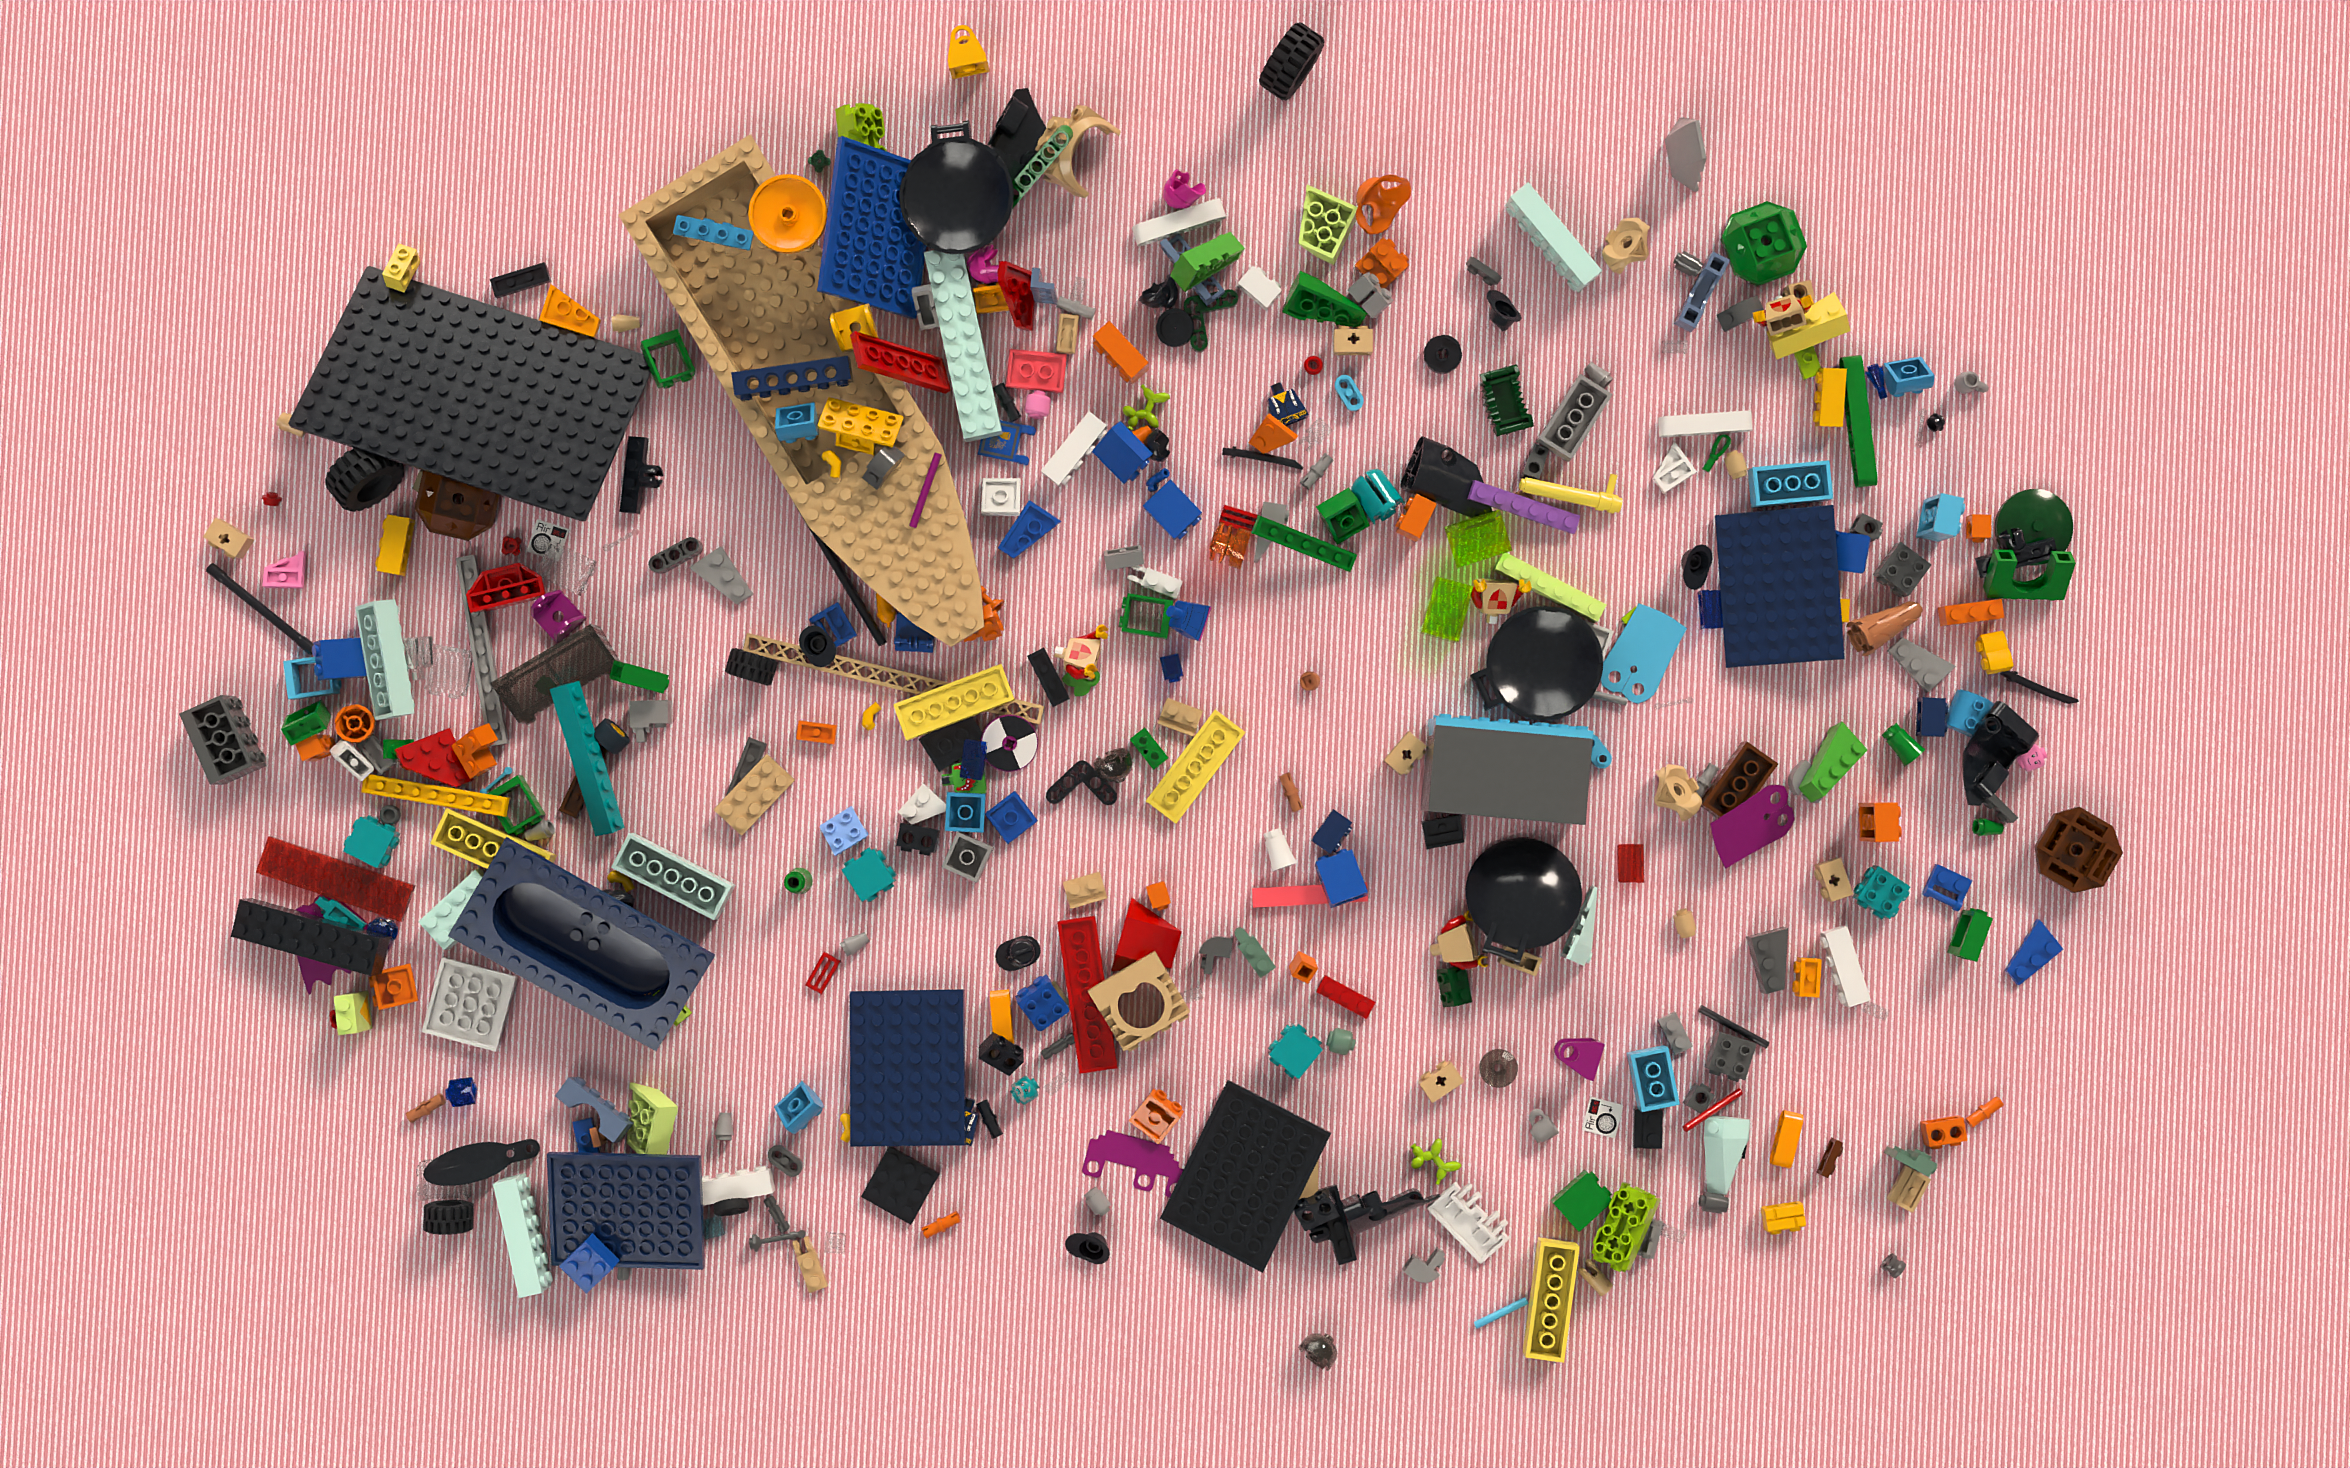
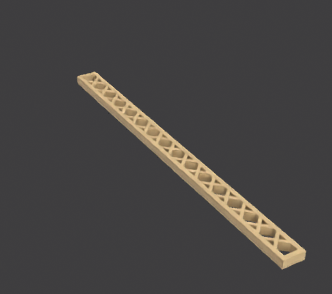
M747 633L743 647L744 651L771 659L917 695L933 690L938 685L949 684V682L836 655L833 660L836 665L829 669L826 667L820 668L806 662L805 654L800 652L801 648L799 645ZM751 638L757 639L761 647L756 650L748 649ZM774 643L780 651L771 655L766 647ZM791 648H794L798 654L793 659H789L785 653ZM846 662H850L854 668L848 673H844L841 665ZM865 666L869 667L873 673L866 678L859 671ZM883 671H887L891 677L886 682H881L878 674ZM904 675L910 683L901 687L896 679ZM920 680H924L928 686L922 692L918 691L915 683ZM1015 699V701L1004 704L997 710L991 709L986 711L998 715L1011 714L1008 706L1017 703L1021 711L1012 715L1019 716L1023 713L1025 715L1023 718L1028 722L1040 725L1045 706ZM1032 707L1038 708L1037 720L1029 718L1026 711Z

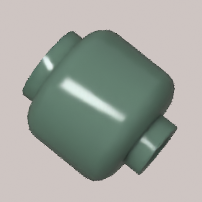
M1335 1028L1329 1032L1326 1046H1329V1050L1333 1053L1347 1055L1349 1050H1354L1356 1040L1353 1039L1351 1031Z

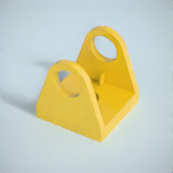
M959 25L951 32L948 66L952 79L990 72L983 48L972 29L966 25ZM960 30H966L970 34V36H961L955 40V35ZM965 40L968 41V42L965 43V44H960V42H962V41H965Z
M869 303L830 315L831 326L842 353L853 350L850 327L854 323L861 325L860 333L879 338Z

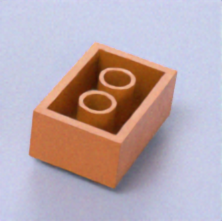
M1110 320L1092 336L1094 349L1100 355L1104 354L1106 356L1107 363L1113 369L1117 367L1120 377L1126 383L1130 381L1133 385L1149 370V362Z
M1898 802L1858 803L1860 841L1899 842L1902 829L1899 826L1901 808L1898 806Z

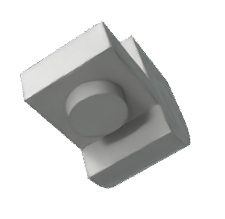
M1801 760L1789 774L1788 786L1793 795L1801 793L1799 786L1808 769L1812 766L1807 760ZM1804 794L1801 795L1808 803H1811ZM1820 798V799H1818V800H1816V801H1814V802H1812V803H1819L1822 798Z
M1436 1247L1426 1262L1413 1253L1402 1270L1415 1281L1421 1283L1432 1282L1440 1276L1435 1268H1439L1443 1264L1445 1253Z

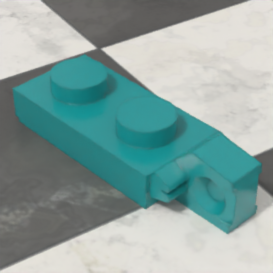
M322 896L315 902L323 909L321 913L326 919L362 929L367 925V923L333 898L329 901Z

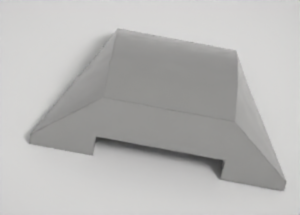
M1681 117L1665 138L1671 175L1692 191L1697 192L1699 190L1697 182H1701L1700 172L1704 170L1706 162L1700 123L1696 119L1689 120V118Z

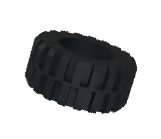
M1303 23L1292 25L1267 60L1259 78L1260 85L1281 100L1290 99L1306 79L1321 54L1325 43L1323 37Z
M353 448L345 452L329 468L330 471L326 474L325 485L343 509L352 512L356 510L362 511L365 508L368 509L374 504L380 503L381 500L387 498L392 491L397 489V485L402 482L404 477V465Z

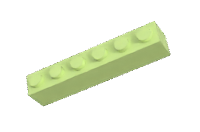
M1505 551L1501 553L1493 568L1494 572L1518 584L1520 579H1523L1525 584L1530 581L1531 591L1593 623L1599 621L1607 605Z

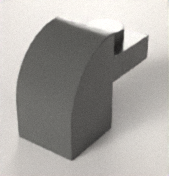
M1757 295L1729 307L1716 316L1723 331L1727 332L1742 323L1753 320V312L1764 310Z
M895 446L883 447L866 467L868 469L862 478L878 490L888 475L899 466L905 454Z
M1213 936L1203 942L1199 953L1206 954V958L1202 957L1200 967L1204 969V974L1211 975L1214 956L1230 958L1233 938Z

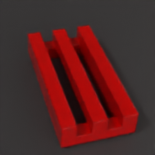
M1224 505L1218 524L1251 533L1252 529L1224 521V517L1254 526L1255 522L1227 514L1226 510L1257 519L1258 515Z
M824 951L805 986L822 995L841 960ZM828 958V961L824 966L821 974L819 975L817 981L814 985H812L811 982L817 974L824 959ZM832 961L835 962L822 987L819 989L818 986Z

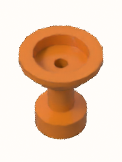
M981 586L982 601L986 605L990 604L992 610L998 612L1005 601L1003 599L992 600L985 594L987 589Z

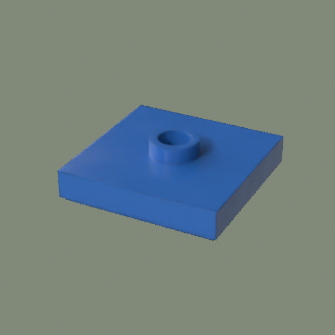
M1013 791L985 813L1007 844L1038 822L1016 791Z

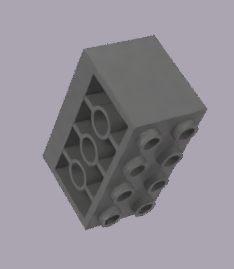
M220 695L179 713L210 785H225L267 766L265 754L257 745L258 738L250 729V720L243 713V704L236 696Z

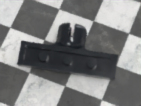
M628 436L619 512L640 514L644 488H658L663 483V480H656L655 476L664 477L662 468L656 465H647L646 463L649 438Z
M2011 528L2013 538L2010 537L2007 530L1999 535L2001 550L2014 551L2018 561L2016 568L2049 560L2051 551H2057L2053 537L2026 543L2024 534L2019 528ZM1992 554L1975 558L1980 578L1986 577Z
M1334 1184L1318 1189V1191L1330 1189L1339 1206L1340 1216L1310 1229L1311 1233H1309V1236L1314 1243L1330 1240L1338 1265L1357 1260L1339 1191L1337 1185ZM1322 1203L1321 1205L1327 1206L1328 1203Z

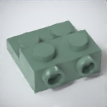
M1887 1146L1884 1151L1885 1154L1928 1177L1937 1169V1164L1931 1161L1932 1156L1916 1148L1914 1151L1910 1149L1905 1151L1897 1146H1894L1893 1149Z

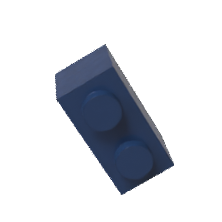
M1917 698L1916 736H1945L1947 732L1945 714L1948 712L1946 698Z
M1332 809L1311 841L1329 854L1332 851L1336 853L1342 844L1339 841L1343 835L1347 837L1353 827L1350 825L1352 822Z

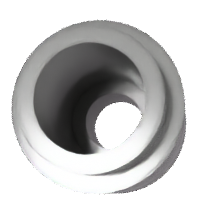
M1094 1187L1084 1195L1086 1198L1085 1202L1095 1216L1098 1214L1103 1216L1110 1211L1109 1206L1111 1203L1101 1189L1098 1190L1097 1187Z

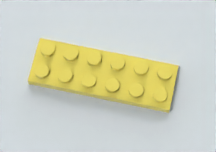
M999 664L893 705L905 739L909 741L1015 701L1003 666Z
M1215 709L1147 798L1146 802L1177 824L1246 732Z

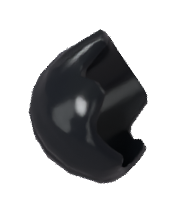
M1157 428L1146 437L1144 445L1153 453L1150 457L1153 461L1163 462L1170 454V451L1166 448L1169 438Z

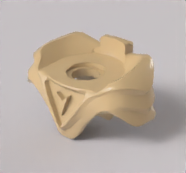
M1640 218L1622 219L1616 231L1610 230L1605 238L1608 244L1602 250V256L1614 273L1621 274L1629 263L1645 261L1649 255L1647 234L1650 226L1641 221Z
M1668 764L1666 767L1655 771L1659 777L1658 789L1654 797L1655 804L1658 807L1675 810L1682 822L1695 815L1701 807L1702 799L1696 792L1699 790L1697 782L1694 778L1689 779L1686 769L1679 765Z

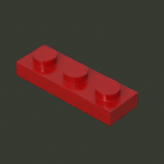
M1327 975L1323 976L1316 990L1317 993L1365 1019L1368 1018L1376 1003Z

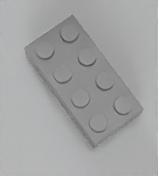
M1580 374L1573 382L1536 442L1569 462L1613 394Z

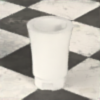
M1281 828L1263 834L1272 872L1297 863Z

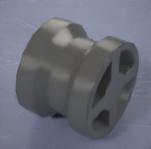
M1894 1253L1888 1255L1881 1264V1268L1884 1271L1890 1272V1276L1893 1278L1901 1275L1906 1267V1263L1899 1261Z

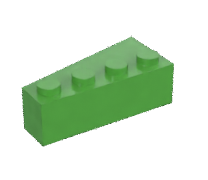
M1231 232L1224 235L1221 234L1213 240L1181 253L1178 261L1173 265L1174 269L1170 276L1186 292L1237 261L1245 248Z
M1842 721L1829 728L1826 739L1822 741L1821 748L1818 754L1815 755L1811 768L1808 769L1799 786L1800 791L1811 803L1824 797L1867 751V748Z

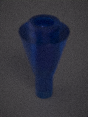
M1876 363L1868 366L1867 371L1864 373L1877 389L1879 398L1884 399L1888 397L1884 388L1883 365L1879 366Z

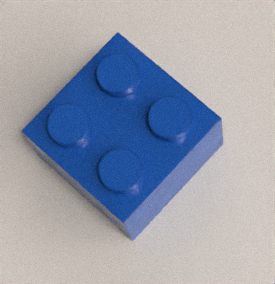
M592 1233L559 1267L587 1294L620 1260Z

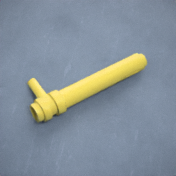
M1610 474L1606 492L1599 491L1598 493L1527 477L1525 479L1521 478L1519 483V490H1522L1524 493L1594 507L1598 511L1607 510L1608 513L1614 514L1615 512L1619 513L1622 507V498L1613 494L1618 476L1615 474Z

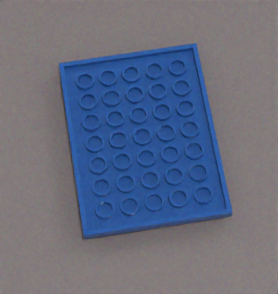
M844 136L838 137L817 291L862 305L869 303L872 308L909 319H917L912 288L921 286L926 245L919 241L911 232L903 218L900 207L901 181L911 160Z

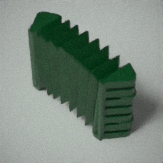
M1517 364L1479 374L1480 386L1484 387L1481 392L1486 393L1482 398L1487 400L1483 406L1488 407L1485 412L1490 414L1487 419L1493 420L1490 425L1495 426L1493 432L1496 437L1534 427L1532 415L1526 413L1528 410L1524 408L1526 404L1521 403L1524 398L1520 397L1522 392L1519 391L1521 386H1518L1521 382L1517 380L1520 375Z

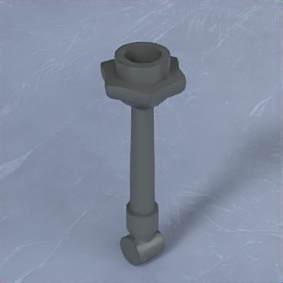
M805 1230L793 1231L788 1234L761 1239L756 1234H753L752 1238H749L750 1249H754L757 1252L762 1244L788 1239L793 1240L798 1237L804 1238L806 1232Z

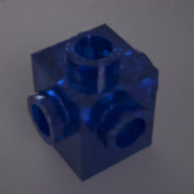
M472 1077L449 1080L445 1096L450 1101L452 1107L476 1104L478 1088Z

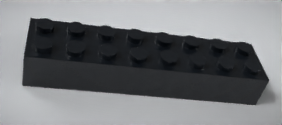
M254 898L239 899L231 937L369 976L382 974L391 936Z

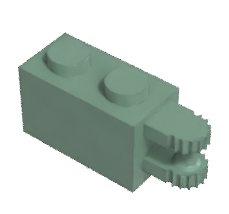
M1241 927L1235 929L1234 935L1240 942L1237 945L1260 978L1276 968L1254 935L1249 936L1245 929Z

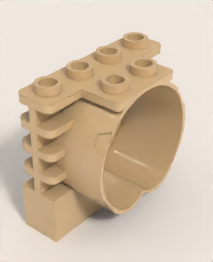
M1156 951L1144 956L1088 990L1123 1051H1133L1139 1047L1137 1043L1143 1040L1148 1042L1155 1037L1156 1032L1159 1030L1165 1032L1172 1027L1173 1022L1176 1020L1182 1022L1189 1017L1188 1013H1190V1009L1173 983ZM1147 982L1154 985L1161 992L1164 999V1011L1161 1018L1154 1025L1146 1028H1136L1127 1024L1120 1016L1118 999L1125 992H1134L1138 984Z

